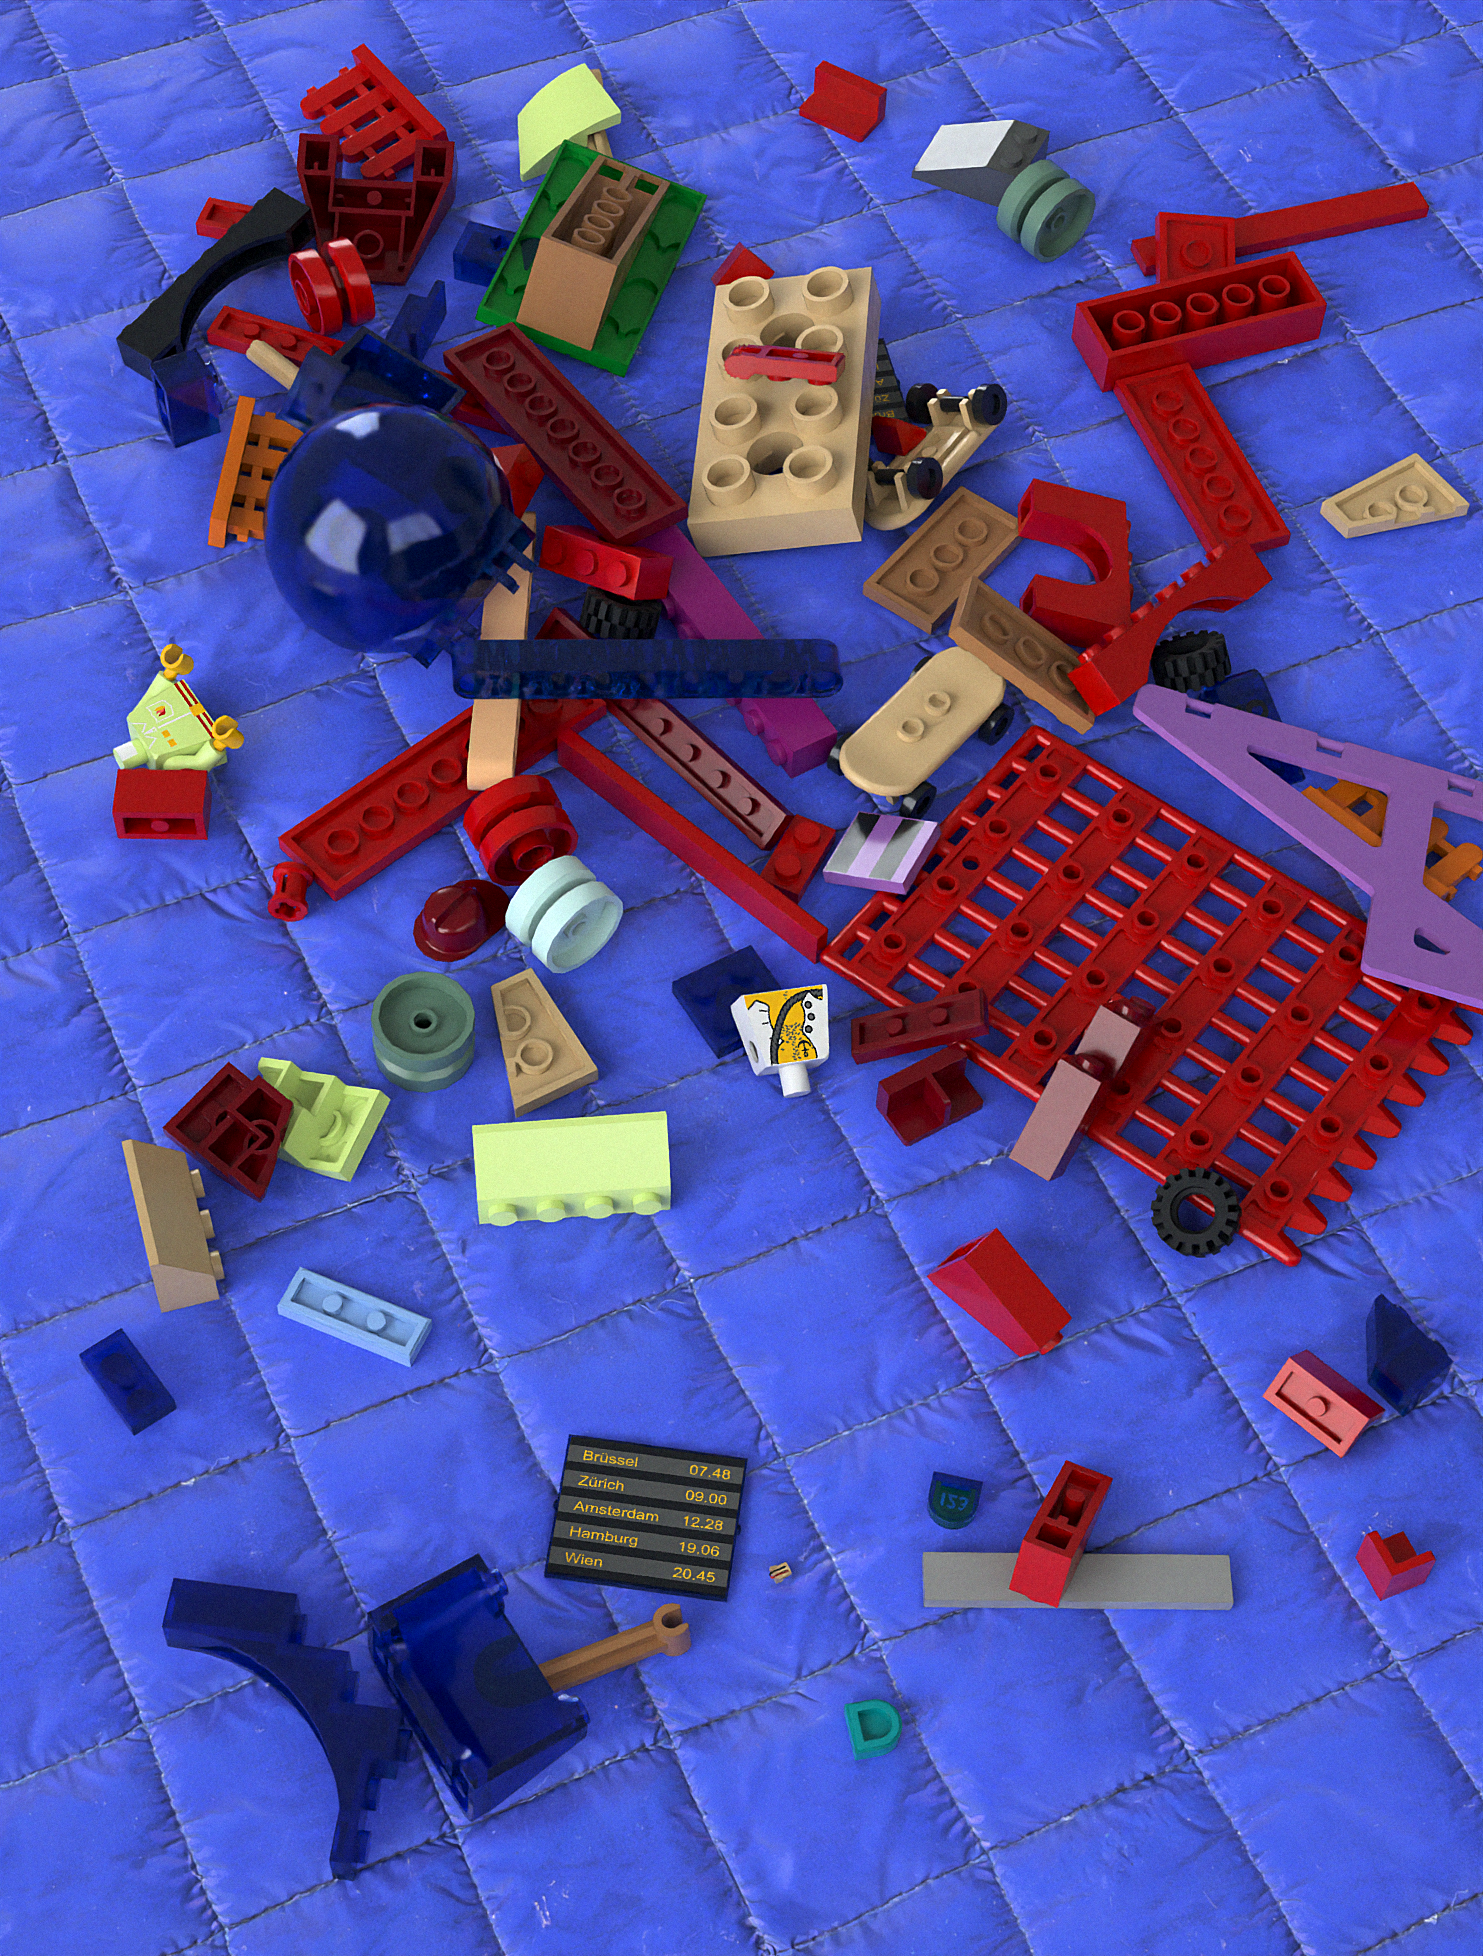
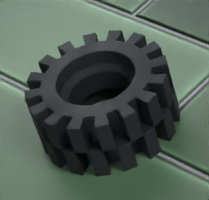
M588 586L579 623H582L581 626L583 628H589L588 631L593 634L600 633L602 638L607 639L610 637L619 643H622V640H624L628 644L635 645L638 642L643 645L647 644V642L651 643L655 637L662 605L660 602H657V599L631 600L594 586Z
M1201 630L1198 634H1194V631L1186 632V636L1180 637L1178 634L1172 636L1173 640L1171 641L1166 639L1161 641L1160 645H1155L1150 660L1155 685L1174 691L1178 690L1181 693H1186L1188 689H1193L1194 692L1199 691L1201 686L1204 685L1209 688L1215 685L1214 681L1221 682L1226 679L1225 676L1230 675L1232 669L1224 635L1222 633L1218 634L1217 631L1208 633V630Z
M1196 1167V1170L1184 1168L1180 1169L1179 1174L1175 1176L1170 1174L1166 1177L1167 1182L1162 1187L1158 1186L1155 1191L1157 1194L1156 1200H1152L1151 1203L1154 1216L1151 1219L1153 1226L1158 1231L1159 1237L1172 1249L1188 1257L1192 1255L1196 1258H1204L1205 1255L1210 1253L1213 1255L1220 1253V1249L1223 1246H1229L1234 1241L1232 1237L1235 1232H1239L1241 1226L1239 1218L1242 1217V1208L1239 1206V1198L1236 1192L1219 1174L1213 1171L1209 1172L1205 1168ZM1191 1195H1204L1214 1204L1215 1216L1212 1223L1200 1231H1191L1184 1228L1178 1217L1181 1203Z

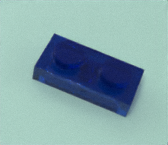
M122 1328L78 1354L83 1367L133 1436L177 1409L174 1398Z

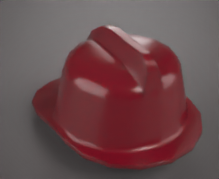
M478 879L464 880L438 889L427 899L423 910L415 920L413 935L416 946L425 956L435 961L454 962L465 959L505 925V915L510 904L507 894L499 886L489 881Z

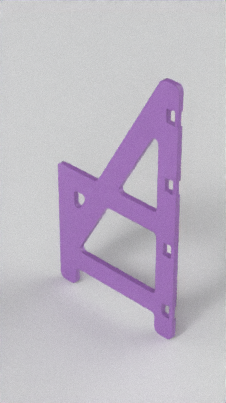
M1144 684L1138 689L1133 706V714L1137 719L1370 895L1371 905L1361 960V970L1365 974L1483 1009V930L1423 885L1433 808L1444 809L1483 821V782L1350 742L1342 743L1321 737L1313 731L1218 703L1213 705L1187 697L1188 694L1154 684ZM1185 709H1192L1205 714H1209L1211 716L1209 719L1201 716L1185 712ZM1316 747L1340 753L1341 756L1339 758L1316 751ZM1249 752L1384 792L1388 796L1380 847L1370 846L1252 757ZM1448 786L1472 792V795L1470 797L1447 790ZM1414 935L1425 937L1445 952L1446 955L1419 948L1414 943Z

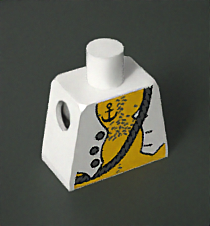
M826 984L741 995L731 1005V1012L753 1072L756 1076L779 1073L784 1098L798 1097L811 1093L807 1069L819 1067L829 1057L828 992Z

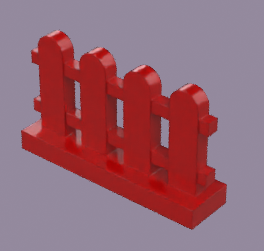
M363 43L351 51L356 66L350 70L345 66L338 71L339 76L319 89L312 86L306 90L307 96L301 100L300 107L306 119L315 120L323 115L326 116L320 123L322 134L339 135V139L344 136L347 138L341 143L343 159L346 162L356 163L366 158L367 161L360 168L364 180L394 181L397 179L395 173L414 162L416 139L449 141L446 129ZM356 95L359 97L338 111L335 109ZM376 116L379 118L359 132L355 130ZM398 138L400 140L379 154L376 153V150Z

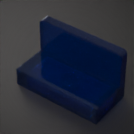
M436 279L427 298L409 293L380 346L382 354L418 365L421 364L447 315L445 281Z

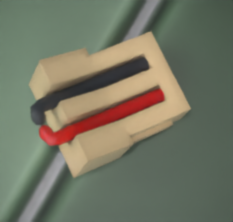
M787 1562L778 1566H771L769 1569V1576L774 1579L776 1584L792 1575Z

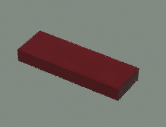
M983 988L851 1019V1056L856 1064L859 1065L989 1034L988 997Z

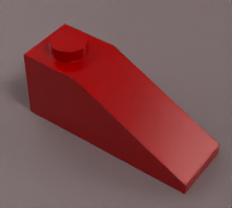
M1065 1461L1022 1540L1009 1586L1010 1590L1023 1594L1032 1601L1058 1608L1077 1569L1111 1488L1113 1478L1070 1461Z

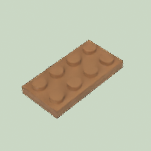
M960 486L864 582L863 595L931 635L955 611L962 585L972 575L983 582L1024 539V537L1018 536V518L965 487Z
M972 575L962 585L948 637L954 640L961 649L969 651L988 665L995 674L1003 676L1022 690L1026 697L1037 701L1053 713L1061 723L1069 725L1081 735L1085 734L1094 726L1096 716L1067 676L1070 671L1080 664L1076 658L1079 653L976 576Z

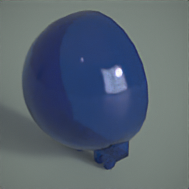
M399 400L363 402L328 415L308 428L290 446L274 472L265 497L262 520L265 556L281 596L311 630L341 648L366 654L407 652L426 669L429 668L442 650L459 662L465 654L461 652V648L451 639L459 630L469 639L472 638L476 641L482 633L467 620L497 583L513 595L520 587L517 585V581L506 573L514 563L529 573H532L537 567L532 560L523 554L537 535L522 520L515 516L510 483L497 457L465 424L433 407Z

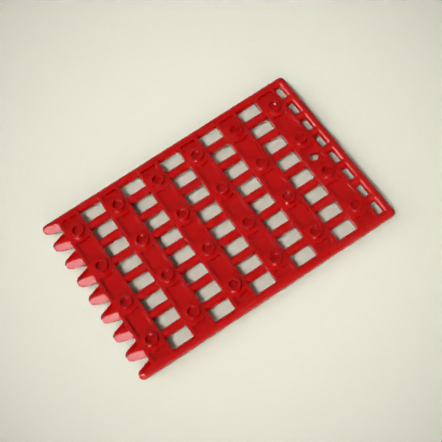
M1038 725L1029 727L939 824L941 835L912 883L918 888L908 899L902 902L896 898L899 895L897 893L877 891L819 955L820 962L825 967L890 1009L916 1004L893 989V986L906 972L939 992L934 999L983 988L988 997L989 1025L1014 1042L1000 1058L972 1039L957 1042L968 1055L967 1059L1036 1104L1045 1089L1043 1084L1054 1072L1060 1059L1070 1056L1069 1053L1084 1037L1099 1006L1126 998L1121 995V992L1133 978L1167 998L1168 1000L1155 1014L1166 1020L1158 1036L1141 1052L1123 1075L1085 1135L1161 1185L1167 1182L1165 1178L1170 1174L1175 1176L1180 1173V1169L1196 1170V1167L1205 1168L1209 1172L1211 1169H1214L1249 1193L1239 1204L1242 1208V1217L1239 1218L1241 1226L1237 1234L1289 1267H1295L1300 1263L1302 1253L1285 1234L1284 1230L1286 1227L1312 1235L1324 1234L1328 1221L1311 1202L1310 1196L1315 1194L1336 1202H1348L1353 1192L1352 1186L1334 1167L1335 1164L1340 1162L1362 1170L1374 1169L1378 1159L1377 1155L1359 1136V1133L1364 1130L1386 1138H1397L1401 1132L1402 1125L1383 1104L1384 1101L1389 1099L1412 1107L1422 1106L1426 1093L1407 1073L1408 1070L1413 1068L1435 1076L1446 1075L1450 1063L1431 1041L1435 1037L1457 1045H1469L1473 1032L1454 1011L1457 1008H1462L1483 1015V1009L1413 988L1406 991L1393 982L1365 974L1361 970V960L1367 929L1366 922ZM1036 745L1044 748V751L1032 763L1024 759ZM1013 771L1020 777L1010 788L1006 790L999 786ZM1085 774L1117 793L1105 807L1073 788ZM986 799H989L995 804L981 818L974 812ZM1061 801L1093 820L1080 835L1048 816ZM1158 818L1191 837L1179 852L1146 833ZM961 826L969 830L957 845L949 842V839ZM1035 829L1068 848L1055 863L1023 844ZM1133 846L1167 865L1155 880L1121 861ZM937 854L943 860L929 874L923 868ZM1010 857L1043 876L1030 891L997 872ZM974 861L979 867L969 870L963 866V863ZM1232 863L1265 882V885L1254 898L1220 878ZM1109 874L1142 894L1129 909L1096 889ZM985 885L1017 904L1004 920L972 901ZM1208 891L1242 911L1230 926L1196 907L1197 903ZM1084 902L1117 922L1104 938L1071 918ZM1307 908L1342 929L1331 944L1296 924V921ZM883 911L891 915L878 931L869 927ZM959 914L991 933L978 949L946 930ZM1183 920L1217 940L1205 956L1171 935ZM1058 931L1092 951L1079 967L1045 947ZM1283 937L1318 958L1307 973L1302 972L1271 953ZM858 940L864 946L849 961L842 955ZM932 943H935L965 963L951 979L919 959ZM1158 949L1193 969L1180 985L1146 965ZM1033 960L1066 981L1053 997L1020 977ZM1259 966L1294 987L1282 1003L1247 982ZM1360 984L1396 1005L1385 1021L1348 1000ZM1007 990L1040 1010L1027 1027L993 1006ZM1234 996L1270 1017L1258 1033H1255L1222 1012ZM1336 1014L1372 1035V1038L1360 1052L1324 1030ZM1209 1026L1245 1047L1233 1064L1197 1042ZM956 1042L949 1043V1044H946V1045H947V1046H950V1045H952V1044H954V1043H956ZM1312 1044L1349 1066L1336 1083L1300 1061ZM1185 1056L1220 1078L1207 1095L1171 1073ZM1287 1075H1290L1324 1097L1312 1113L1307 1112L1275 1091ZM1159 1087L1195 1109L1182 1126L1146 1104ZM1262 1106H1265L1299 1128L1287 1145L1250 1123ZM1133 1118L1169 1140L1156 1158L1120 1136ZM1237 1137L1274 1160L1261 1177L1224 1154ZM1196 1194L1184 1199L1214 1218V1204L1208 1197Z

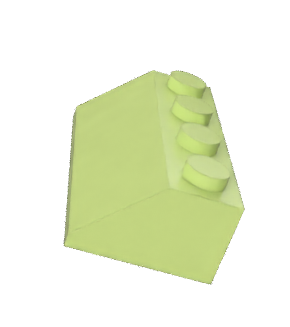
M666 1111L472 1125L479 1224L491 1223L495 1226H507L516 1221L540 1220L543 1222H557L563 1218L580 1216L601 1219L619 1213L635 1212L640 1215H651L660 1210H670L671 1179Z

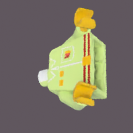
M169 644L162 650L160 659L166 670L158 672L145 695L126 718L131 741L113 749L114 757L121 769H134L146 763L151 770H180L189 768L193 770H207L209 773L214 767L228 762L226 747L237 749L244 743L243 733L237 730V721L227 715H223L214 722L185 680L178 681L176 679L178 674H189L194 667L192 657L185 653L182 654V648L176 644Z

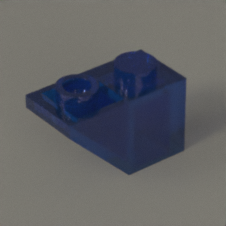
M1382 1293L1375 1298L1366 1319L1367 1383L1404 1417L1444 1383L1454 1361L1448 1356L1446 1349L1440 1342L1426 1336L1412 1322L1405 1309L1397 1304H1392Z

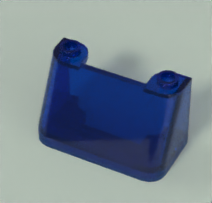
M479 1553L367 1613L368 1649L373 1664L458 1807L471 1822L492 1811L585 1739L587 1736V1724L590 1723L588 1711L576 1694L569 1697L563 1690L554 1692L504 1613L505 1604L503 1597L508 1595L509 1591L502 1574L495 1566L488 1568Z

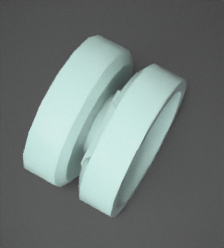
M564 855L549 861L537 869L519 887L511 899L505 915L506 927L526 947H532V953L553 973H566L583 965L606 945L616 931L623 915V902L603 882L596 881V876L576 856Z

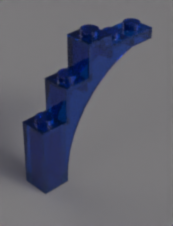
M173 1578L162 1624L168 1647L205 1653L228 1661L254 1674L274 1688L296 1709L317 1738L333 1772L339 1800V1813L329 1858L333 1879L355 1881L358 1863L367 1864L372 1832L365 1830L368 1811H377L382 1787L381 1778L396 1780L399 1762L408 1763L413 1731L405 1729L403 1710L355 1704L359 1689L360 1672L353 1671L350 1652L303 1645L307 1633L308 1614L301 1613L298 1594Z

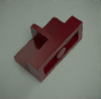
M958 1042L879 1081L876 1107L903 1145L911 1146L982 1109L983 1099L965 1076L968 1055Z

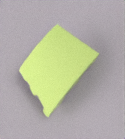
M585 63L571 68L548 83L518 114L520 179L522 182L548 172L564 139L587 147L588 135L621 123L620 109Z
M261 1057L258 1063V1070L263 1075V1079L294 1104V1110L278 1158L327 1177L351 1182L391 1099L380 1090L348 1086L334 1075L302 1071L292 1061Z

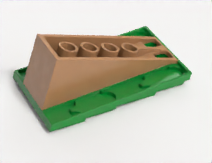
M564 139L478 307L475 320L491 326L492 324L496 325V328L513 322L534 343L564 355L569 354L570 357L597 368L608 369V372L624 378L683 254L684 248L698 222L708 195Z

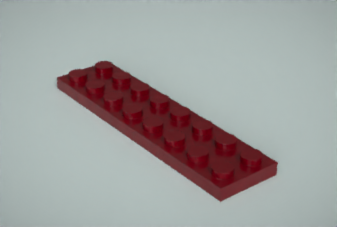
M513 322L443 352L444 365L517 444L526 445L544 473L609 543L630 546L689 517L688 504Z

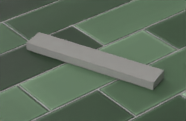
M923 1552L924 1607L1055 1608L1045 1603L1032 1601L1025 1595L1009 1589L1019 1553ZM1082 1554L1074 1576L1058 1608L1231 1610L1234 1602L1229 1555Z

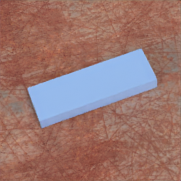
M299 1267L277 1305L279 1315L410 1368L432 1329V1319L302 1267Z

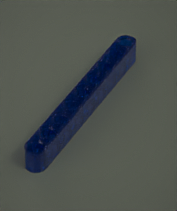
M824 639L465 640L456 644L451 651L453 690L458 696L465 699L825 698L837 694L843 686L838 647L835 643Z

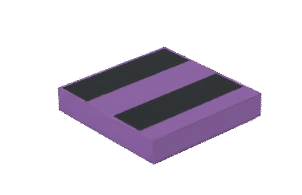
M858 811L822 871L825 882L906 895L941 835L939 823Z

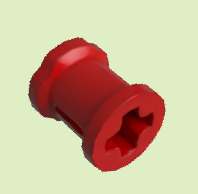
M279 863L273 870L272 877L276 885L274 895L268 901V912L273 917L287 922L303 920L309 910L308 902L305 899L307 888L313 882V872L302 863Z

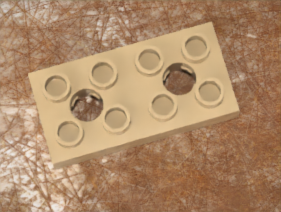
M828 266L816 269L808 275L767 280L757 276H746L733 281L731 284L716 286L688 512L689 517L687 520V526L696 550L701 557L862 541L881 313V298L872 267L843 270L838 267ZM739 344H745V346L750 344L838 352L846 355L845 370L837 382L823 386L809 384L808 379L792 378L789 381L782 382L772 381L767 378V375L754 374L748 380H742L739 377L735 379L724 371L725 366L723 365L728 355H731L733 349L738 347ZM783 467V473L768 475L772 471Z

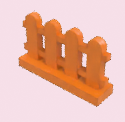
M239 395L211 512L208 545L224 548L227 534L231 533L237 535V541L247 542L248 537L280 543L279 549L290 551L291 546H307L312 540L313 528L307 521L297 519V515L310 516L318 511L320 499L315 491L304 488V484L318 485L324 481L326 473L325 464L319 459L311 458L310 455L311 453L317 455L328 453L332 446V435L328 430L318 428L316 421L307 420L306 425L275 419L276 413L266 411L265 416L255 415L256 398ZM249 441L258 442V447L248 445ZM269 445L298 450L300 455L269 449ZM242 471L250 472L251 477L241 475ZM262 475L294 481L293 486L262 480ZM235 502L244 503V507H236L234 504ZM255 506L284 511L287 514L286 516L256 511Z
M1337 778L1339 782L1327 791L1321 787L1315 789L1310 785L1301 792V794L1370 846L1380 847L1388 796L1386 797L1376 789ZM1365 800L1373 808L1360 817L1351 809ZM1432 817L1426 855L1434 851L1443 859L1430 869L1425 866L1423 885L1443 901L1449 902L1458 891L1455 888L1456 885L1466 877L1476 881L1481 876L1483 868L1479 865L1483 859V851L1473 843H1462L1455 848L1445 840L1449 831L1446 822L1440 818Z

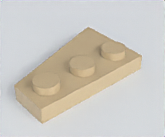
M1414 453L1323 501L1320 514L1348 539L1467 515L1470 504L1417 453Z
M532 968L490 986L516 1118L598 1080V1068Z

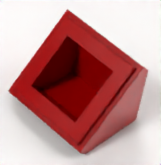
M877 415L872 417L871 428L877 449L880 452L905 456L926 437L927 431H924L925 429L894 418Z

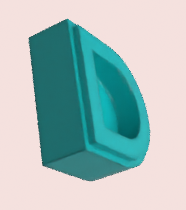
M880 1699L844 1704V1715L855 1761L888 1754L897 1746L902 1732V1719L898 1710L893 1705Z

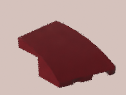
M228 1062L162 1128L164 1134L199 1163L234 1188L261 1203L266 1196L294 1110V1104L260 1075L252 1081Z

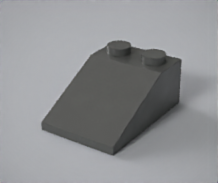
M1015 119L942 125L913 169L911 178L999 207L1007 188L1014 179L1029 165L1039 160H1046L1050 131Z

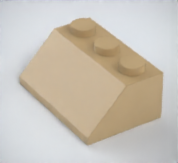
M133 1139L121 1141L161 1313L220 1299L216 1281L225 1279L219 1250L209 1252L206 1239L214 1238L215 1234L209 1209L199 1211L196 1199L205 1197L199 1169L189 1171L185 1152Z

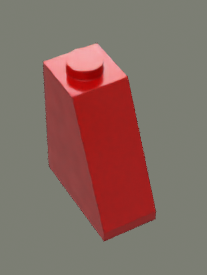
M997 1228L959 1245L927 1275L928 1279L1019 1357L1035 1351H1039L1041 1355L1049 1352L1064 1338L1060 1330L1072 1319L1070 1314Z

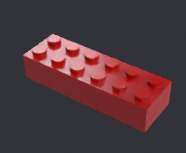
M1294 251L1077 303L1071 338L1103 393L1114 390L1115 380L1187 362L1195 370L1319 339L1327 303Z

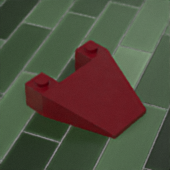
M300 133L296 169L306 206L311 208L316 231L315 241L319 254L324 242L341 236L346 237L358 252L368 274L370 284L405 286L456 198L458 159L455 142L416 139L413 182L342 178L344 157L339 135Z

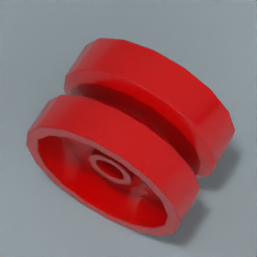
M341 236L324 242L321 246L320 254L312 248H306L290 254L288 270L292 288L302 315L312 332L329 337L340 333L344 321L352 327L373 321L376 306L369 277L358 252L348 238Z
M519 775L500 781L487 788L475 798L464 813L463 827L476 851L479 852L482 864L492 882L502 886H521L537 869L553 859L564 855L571 856L577 848L579 836L566 811L562 809V804L550 781L539 775Z

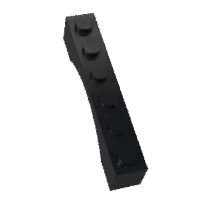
M275 187L263 199L258 200L240 221L233 224L219 241L204 251L198 261L185 273L179 275L175 282L159 298L153 300L135 321L122 330L116 341L124 365L161 386L186 361L187 345L192 328L202 310L215 295L231 282L253 270L288 260L291 253L300 251L316 236L311 208Z

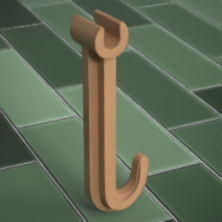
M664 1604L657 1609L653 1620L511 1676L497 1677L492 1672L494 1664L517 1651L520 1647L518 1637L510 1635L486 1647L479 1656L475 1668L477 1688L484 1699L496 1707L512 1709L526 1706L661 1652L673 1657L684 1654L692 1645L689 1624H683L681 1606L679 1604Z

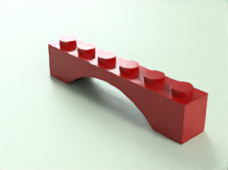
M1245 537L1231 546L1226 541H1223L1204 555L1208 560L1207 563L1203 565L1200 560L1180 574L1183 580L1182 583L1178 585L1176 581H1173L1154 595L1158 600L1157 603L1154 605L1150 601L1144 603L1129 614L1130 619L1133 621L1127 626L1123 621L1103 635L1107 643L1102 647L1097 642L1076 657L1080 664L1070 671L1067 676L1096 717L1121 704L1147 683L1150 660L1155 644L1165 626L1177 614L1186 611L1203 610L1225 613L1248 600L1273 579Z

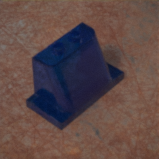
M362 326L333 356L315 345L307 352L277 417L419 505L425 498L433 478L457 437V434L446 427L459 410L468 391L365 326Z

